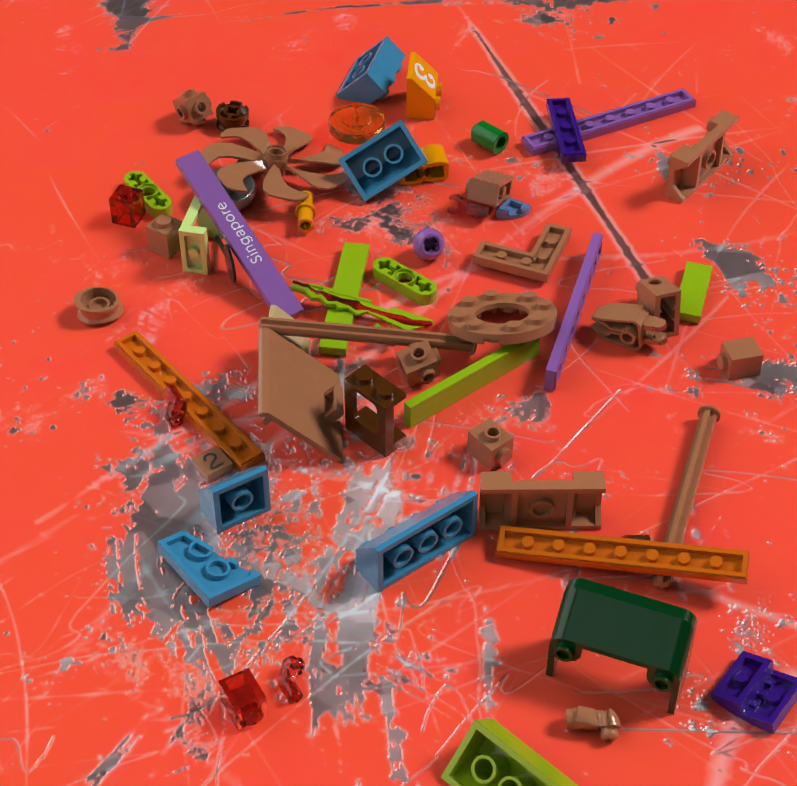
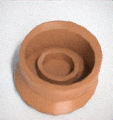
M89 287L77 292L74 296V305L78 308L77 317L85 324L97 325L108 323L120 318L123 314L124 307L119 301V296L117 292L110 288Z

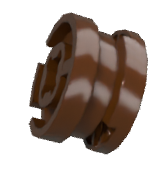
M230 101V104H225L224 102L219 104L216 108V118L218 119L216 127L221 132L229 128L249 127V108L247 105L244 107L242 102Z

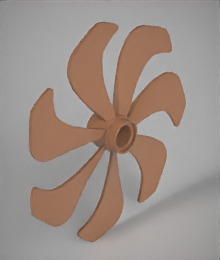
M290 126L273 127L274 131L285 136L284 146L271 145L267 134L261 129L241 127L224 130L220 134V138L242 139L259 152L238 144L226 142L212 143L201 152L208 165L219 158H234L246 161L226 165L217 171V178L227 189L241 193H247L243 180L252 174L262 171L266 174L263 181V191L265 194L273 198L295 202L309 198V194L295 190L284 182L282 176L285 175L286 170L321 190H330L342 186L347 181L345 173L318 174L288 166V163H316L337 166L341 165L338 159L344 156L342 149L327 143L325 150L318 154L299 159L288 158L290 153L312 141L310 134Z

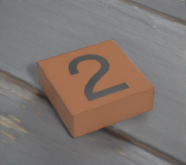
M218 446L192 458L193 466L208 483L234 470L233 462Z

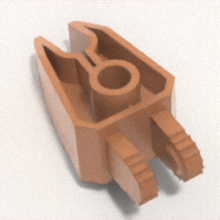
M610 303L598 307L591 317L592 320L596 321L592 330L602 339L635 351L642 348L644 343L663 346L668 341L667 334L662 332L667 327L666 320L651 316L650 309L645 305Z

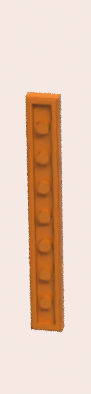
M137 330L114 341V349L213 447L218 446L233 462V466L239 472L255 467L265 461V453Z
M500 525L495 550L497 558L747 584L750 551L503 525Z

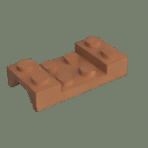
M721 110L715 117L709 119L706 126L708 132L702 140L695 143L692 147L683 144L677 151H673L670 154L667 162L669 171L665 179L666 197L683 203L733 157L732 150L725 143L726 132L739 121V116Z
M511 471L480 472L479 531H499L500 525L542 530H601L602 493H606L604 471H573L572 480L512 481Z

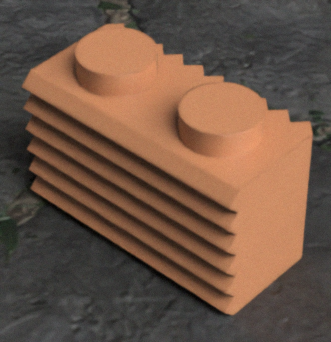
M489 169L476 174V176L467 180L465 192L468 193L467 201L496 208L510 197L514 179L513 175H504L503 172H494V170L490 171Z

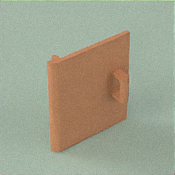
M263 327L258 329V415L262 417V424L266 425L273 421L335 461L341 462L343 460L341 417L344 415L343 388L340 386L339 374L270 328Z

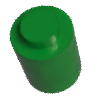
M484 120L476 123L471 130L472 141L494 154H500L508 144V133Z

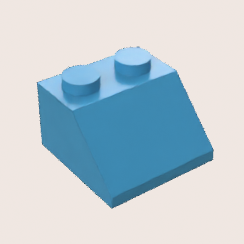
M265 465L251 467L198 490L201 511L217 534L271 510L268 469Z

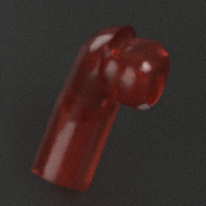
M169 385L163 391V394L169 401L165 418L170 427L178 428L183 424L187 403L176 386Z
M293 655L286 657L282 661L276 679L278 686L290 704L297 703L303 697V693L295 679L305 669L304 660Z

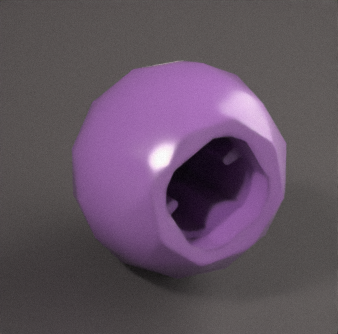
M434 228L420 230L413 240L415 254L425 261L437 259L445 248L443 235Z

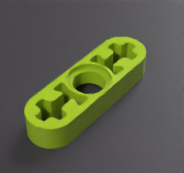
M131 171L124 176L126 191L153 218H156L161 213L169 216L172 215L171 199L144 172ZM149 193L153 194V195H150V196H143L144 194H149Z
M381 257L373 262V277L377 281L418 304L429 305L436 301L437 285L432 280L388 257ZM400 279H409V280H411L410 282H407V283L399 282Z

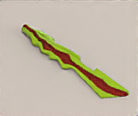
M293 280L290 289L292 291L305 295L311 301L321 302L326 307H334L338 311L349 310L356 316L369 314L399 329L418 330L433 325V320L394 307H391V310H387L373 305L369 299L339 293L332 288L316 284H305Z

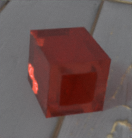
M121 184L117 187L109 198L112 223L136 228L146 214L143 189Z
M249 668L218 681L220 700L237 730L255 725L263 718L268 717L266 696Z

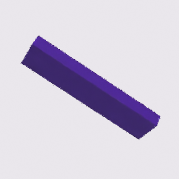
M570 98L546 99V108L561 162L586 161L587 154Z

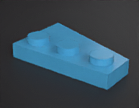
M184 530L157 541V551L208 608L261 584V574L254 570L251 572L239 567L237 560L231 557L223 558L213 552L212 546Z

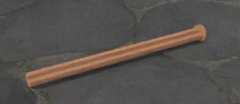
M261 317L258 323V329L263 327L270 328L277 334L285 336L409 346L412 343L422 342L427 339L431 348L468 351L470 355H473L477 348V343L465 341L450 333Z
M703 405L698 409L697 415L699 420L664 542L683 543L714 427L721 417L719 409L712 405ZM654 575L653 584L665 590L671 586L673 576Z

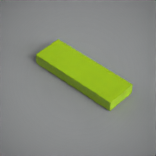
M687 261L680 286V320L700 323L713 266Z

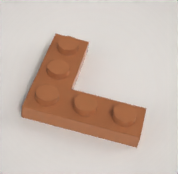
M547 222L531 253L482 240L473 254L472 264L547 283L571 237L572 228Z

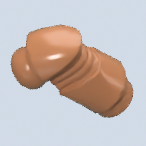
M580 705L566 709L567 729L600 730L601 739L604 741H613L619 737L618 729L621 728V722L616 712L610 707L608 711L595 710Z

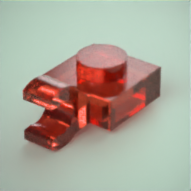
M452 194L449 199L455 200L458 203V207H449L447 212L455 215L463 210V212L470 213L472 218L484 219L493 212L494 207L467 201V198L459 194Z

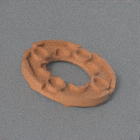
M487 290L483 292V295L462 297L460 299L461 302L454 305L448 312V328L450 332L460 339L478 344H484L485 341L490 343L500 342V345L529 342L552 332L555 329V322H558L557 308L552 301L538 297L537 293L532 291L499 293L497 290ZM497 308L507 313L519 311L520 314H529L520 321H508L500 324L484 322L476 317H481V313L484 312L496 313Z

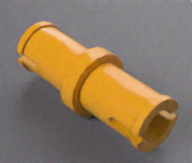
M301 191L309 194V198L298 201L295 214L298 218V229L301 232L308 233L314 228L315 207L313 205L312 193Z

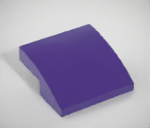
M742 651L712 691L711 699L749 724L774 734L797 702V677L774 670L773 661Z

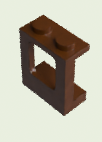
M363 365L344 378L345 428L386 458L406 443V434L394 426V406L406 398V393L367 365ZM357 393L373 403L377 413L367 406L357 411Z

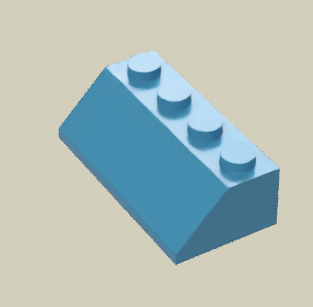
M474 490L452 493L444 499L437 500L432 506L420 513L413 514L399 525L390 527L385 533L373 540L364 542L356 549V570L379 593L475 536L478 493Z

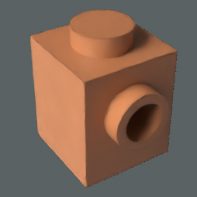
M161 213L146 226L149 251L168 259L174 256L180 250L178 230L182 221L164 213Z
M754 337L724 341L721 344L720 354L717 355V365L720 370H723L728 381L760 375L764 354Z
M489 418L468 431L467 452L488 470L492 471L498 466L506 464L512 458L514 437Z

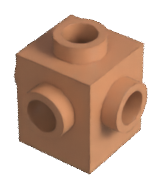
M190 89L182 92V96L172 100L179 121L182 123L199 125L206 121V117L213 114L211 101L205 92Z
M427 339L422 342L412 343L407 348L396 352L399 367L410 388L421 383L431 382L435 377L441 375L439 364L442 363L441 356L436 347L431 348Z

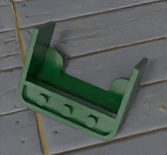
M573 578L568 581L563 593L550 639L546 675L553 676L559 660L564 662L578 660L583 649L647 668L646 677L648 682L658 691L671 693L667 713L674 715L688 672L697 618L691 611L682 607L587 579Z

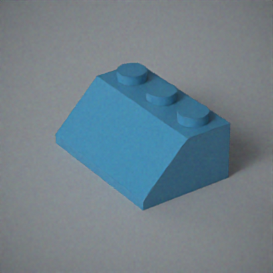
M386 36L356 59L336 96L339 99L371 104L377 99L381 101L390 92L388 88L395 82V75L402 69L403 65L401 63L406 55Z
M402 119L338 159L364 202L428 162Z

